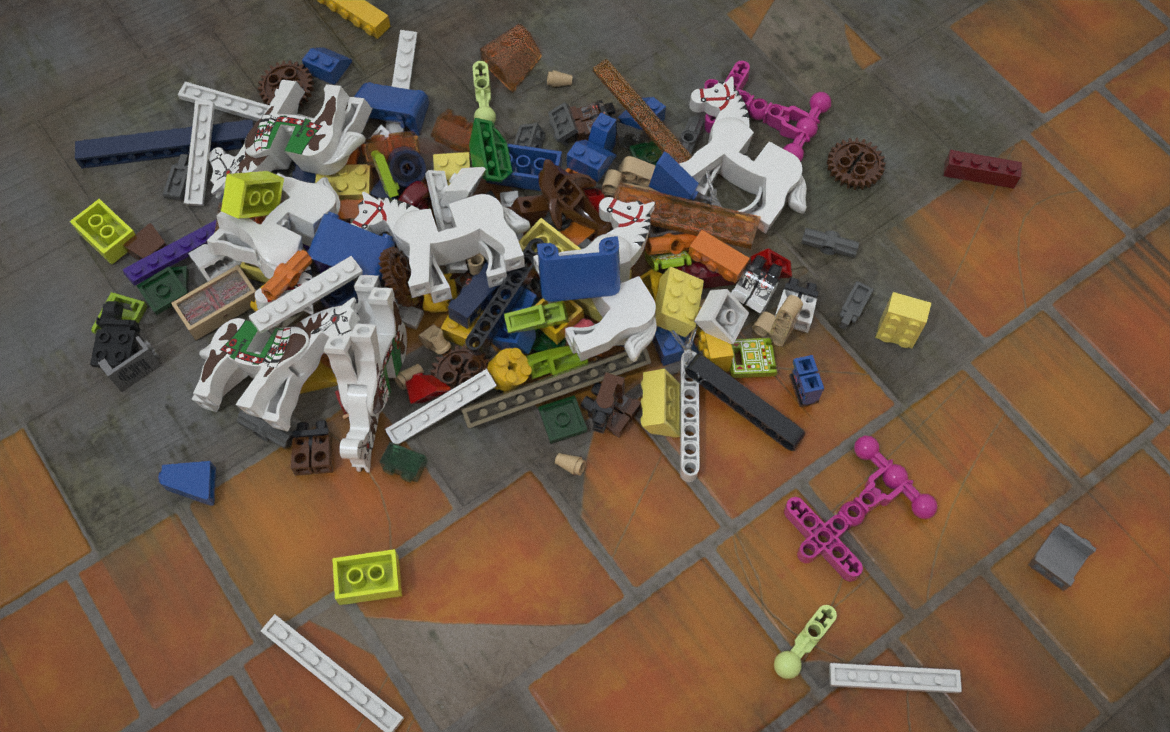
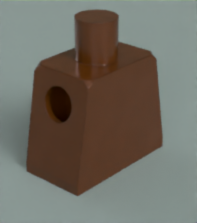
M543 195L518 197L511 207H506L528 220L530 228L540 218L544 219L549 212L547 200Z
M151 223L123 244L129 255L138 261L167 246Z

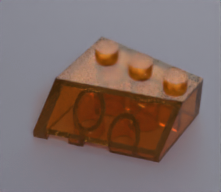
M521 23L480 48L481 61L487 63L488 69L512 93L516 90L518 83L523 81L526 73L542 57L531 33Z
M448 108L437 117L430 136L440 144L446 143L451 145L450 148L453 150H462L470 154L469 142L473 122L469 124L464 116L453 115V110Z
M414 131L388 134L389 137L376 134L371 136V139H365V143L360 145L363 159L366 165H370L371 168H375L371 156L372 151L375 150L384 155L386 162L390 153L397 147H411L421 155L418 135Z

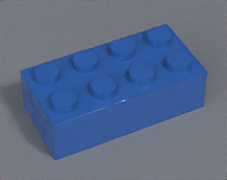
M507 144L512 174L502 182L486 180V183L541 191L538 183V174L543 168L544 161L549 159L554 165L562 167V152Z

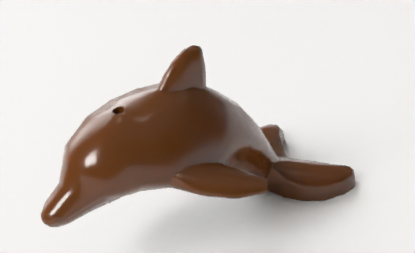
M546 159L543 163V168L538 174V183L543 196L548 202L551 219L556 228L562 229L563 215L575 223L597 230V236L612 231V223L603 221L600 218L599 212L583 191L584 188L595 187L596 181L589 175L581 173L569 174L561 167L554 165L551 160Z

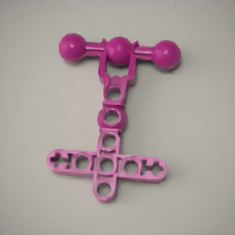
M743 60L736 62L725 82L731 76L733 77L734 88L741 95L751 118L754 120L763 119V123H767L770 127L780 131L779 134L781 136L794 139L793 143L787 144L783 149L794 154L801 162L804 157L802 149L804 143L810 142V138H813L817 133V124L820 123L819 115L826 113L831 107L830 96L825 92H817L812 95L809 101L811 108L809 114L796 106L788 108L779 104H772V102L768 104L767 101L761 98L754 99V95L751 96L748 92L742 90L748 81L750 65ZM707 80L704 84V89L714 87L718 84V80ZM707 113L705 115L704 129L710 133L716 117ZM789 120L797 121L796 127L788 124Z
M864 435L856 440L854 451L857 457L862 460H871L879 469L868 478L865 483V489L859 497L844 503L837 515L830 518L826 523L798 497H792L787 501L784 514L806 538L798 549V559L803 563H811L818 556L822 555L843 579L851 582L859 577L863 571V566L839 539L846 530L848 531L851 527L861 524L867 513L879 505H889L901 492L912 502V511L920 519L933 517L937 512V502L929 494H920L912 486L913 480H908L906 469L901 465L893 464V459L887 460L879 452L878 441L872 436ZM881 476L887 487L895 489L889 495L881 494L880 489L875 488L874 482ZM862 498L870 500L871 504H865ZM848 511H854L857 517H851ZM804 521L812 522L813 527H807ZM833 523L840 524L842 530L835 529ZM822 535L826 537L827 542L823 543L819 541L818 536ZM803 549H810L813 555H806L803 552ZM832 551L840 552L842 558H836ZM852 567L855 569V571L849 572L848 570Z

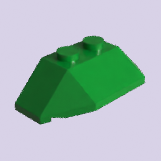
M475 118L469 142L472 166L484 167L486 169L482 179L502 182L512 174L507 142L494 127L495 125L492 121Z

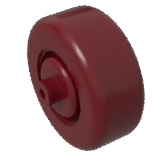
M420 180L410 184L398 199L413 205L419 210L428 209L432 203L428 185Z

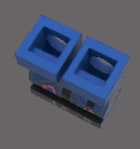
M813 355L793 359L794 369L789 377L799 407L819 403L824 386L819 373H817L818 369Z

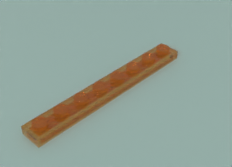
M608 59L593 67L595 75L663 153L664 151L667 152L678 164L692 158V155Z

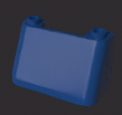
M368 82L364 83L354 95L356 98H364L371 106L372 111L369 118L398 122L401 128L405 129V126L411 130V135H420L429 106V98L424 91Z
M328 212V214H323L308 254L311 259L332 267L352 256L363 270L361 275L379 276L381 283L383 274L379 271L382 268L378 264L381 262L379 260L380 253L389 247H395L396 242L393 241V237L385 233L382 236L342 221L339 219V215Z
M618 236L602 239L599 243V252L559 256L558 249L554 244H537L541 294L546 301L556 302L616 295L620 291Z

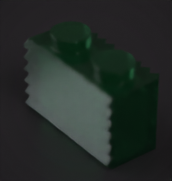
M389 442L379 463L383 468L382 470L387 474L393 475L395 473L407 482H418L428 460L425 455Z

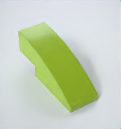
M562 301L547 305L540 304L504 314L508 333L541 329L569 322L565 303Z
M570 346L553 348L526 356L527 362L532 369L530 374L532 379L548 373L555 375L588 363V359L581 361L577 353L573 354Z

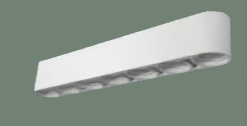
M690 350L682 354L680 363V476L685 482L695 481L699 472V384L696 381L688 382L685 380L690 378L685 373V368L688 366L685 361H691L697 354ZM690 395L694 399L689 400L685 396ZM691 413L694 415V417L689 418L685 416V414ZM691 431L694 433V435L688 436L685 434V432ZM690 449L694 454L689 455L685 450ZM692 468L695 472L687 473L685 469Z

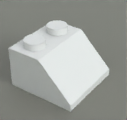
M484 167L461 168L458 174L454 173L449 181L451 184H446L441 191L443 197L440 202L449 207L450 203L471 197L476 191L486 169Z
M728 289L710 290L695 322L705 333L727 343L734 344L749 312Z

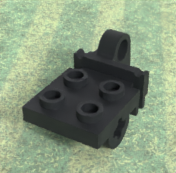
M107 301L103 304L101 317L96 319V324L101 329H97L90 362L92 367L101 368L98 362L105 358L112 368H115L139 352L138 344L136 343V337L140 336L137 332L141 331L139 324L135 320H121L124 306L118 301Z

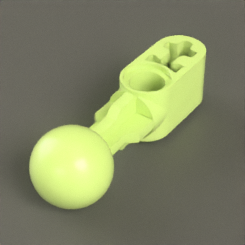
M477 61L473 65V79L476 101L479 103V108L475 111L474 119L480 118L495 123V111L489 107L491 86L488 65L484 61Z
M821 606L794 640L795 645L791 651H783L776 656L774 669L780 677L792 679L800 673L802 668L800 659L805 653L812 651L836 620L837 613L832 606ZM824 615H827L828 618L823 622V624H821L819 622L820 619ZM808 629H814L818 636H811L808 633Z

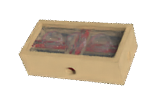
M236 265L171 304L196 341L229 320L251 309L250 303L251 300L255 302L254 295L256 290L239 265Z

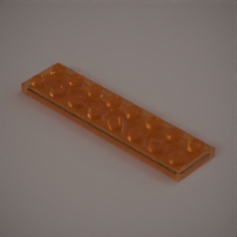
M619 183L613 197L624 203L636 202L637 200L643 204L655 202L654 211L650 215V225L698 236L701 230L723 243L748 249L752 248L761 219L760 216Z

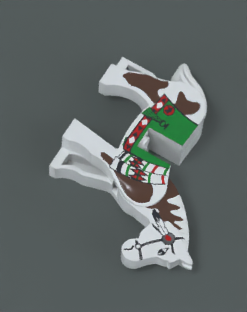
M282 80L279 89L275 91V97L268 109L247 134L245 143L238 155L233 157L219 147L210 152L208 159L213 167V174L210 180L214 184L211 193L213 195L216 194L217 199L222 197L227 174L259 171L271 172L273 170L288 169L291 160L302 171L326 176L337 173L345 166L350 154L361 144L365 143V137L361 133L372 111L371 106L364 98L349 97L341 86L326 84L324 88V104L318 115L313 120L298 116L299 101L305 91L297 81Z
M360 275L354 286L358 295V303L361 304L358 310L359 323L355 325L351 336L330 335L324 347V352L329 357L331 368L336 376L341 403L349 414L350 430L346 435V439L343 438L341 440L340 456L342 459H350L352 467H356L357 472H361L363 467L366 472L370 473L371 452L379 414L384 409L391 392L388 378H396L406 356L407 334L399 307L395 301L393 288H381L379 276Z
M351 298L342 306L322 310L303 319L293 327L275 328L272 335L268 331L260 334L251 321L241 318L229 320L217 330L211 344L199 352L200 357L206 361L202 368L200 380L193 392L192 400L203 409L217 412L222 402V397L249 375L253 378V381L236 405L246 414L262 418L273 428L288 432L291 427V415L297 405L301 388L318 367L329 336H351L355 325L360 320L357 312L361 304L356 303L355 298Z

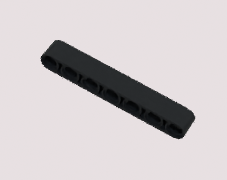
M534 238L528 243L523 251L524 263H532V265L528 268L522 267L509 272L467 336L466 346L473 355H482L505 322L504 314L512 311L537 273L534 267L533 256L538 255V252H534V250L537 248V244L544 243L542 239ZM517 278L522 279L519 283H514ZM506 294H512L509 299H503ZM501 310L498 315H493L494 311ZM485 326H491L488 331H482ZM476 341H479V342H480L479 346L476 347V348H473V347H472L473 343L476 342Z
M696 354L685 368V373L786 449L794 451L804 438L805 432L802 428L703 355Z

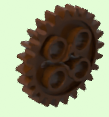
M283 60L282 65L276 62V67L270 65L271 70H265L266 76H260L263 81H258L260 85L258 87L259 95L264 104L270 105L274 99L275 91L279 89L282 80L297 81L305 91L299 101L301 107H303V101L308 102L306 97H312L310 91H314L313 85H315L309 69L305 68L304 64L299 65L298 61L293 64L291 60H289L288 64Z
M857 137L855 141L849 138L848 142L843 139L841 144L836 143L835 147L831 148L826 163L828 165L827 170L831 171L830 176H835L834 181H841V186L845 183L847 188L852 185L854 190H856L857 186H860L861 190H863L865 185L870 188L871 184L875 185L877 180L881 179L885 170L886 163L883 162L885 157L881 156L882 151H876L878 146L871 147L872 142L866 144L865 139L859 142ZM852 166H854L853 171L850 174H848Z
M394 246L383 250L379 257L381 262L378 264L382 268L379 271L383 274L381 278L386 282L385 287L393 288L395 299L403 307L409 308L418 304L421 301L420 297L422 295L414 298L411 296L408 284L411 277V268L408 258L404 256L403 251H399V248L395 249Z
M465 344L462 349H459L458 345H456L455 350L450 348L448 350L449 353L442 354V358L436 356L438 363H432L434 369L430 370V373L450 386V390H452L458 383L460 385L486 370L490 359H486L485 353L478 356L473 355L470 350L466 349ZM456 361L460 362L458 365H452ZM472 367H478L475 371L470 370ZM447 378H453L451 382L445 381Z

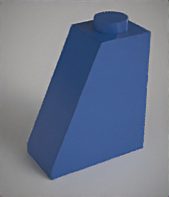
M600 113L591 127L588 141L611 152L616 145V119Z
M664 151L656 163L649 187L685 206H688L690 201L694 202L699 193L696 191L699 183Z
M211 461L162 465L158 478L159 483L167 491L210 506L214 505L216 467Z

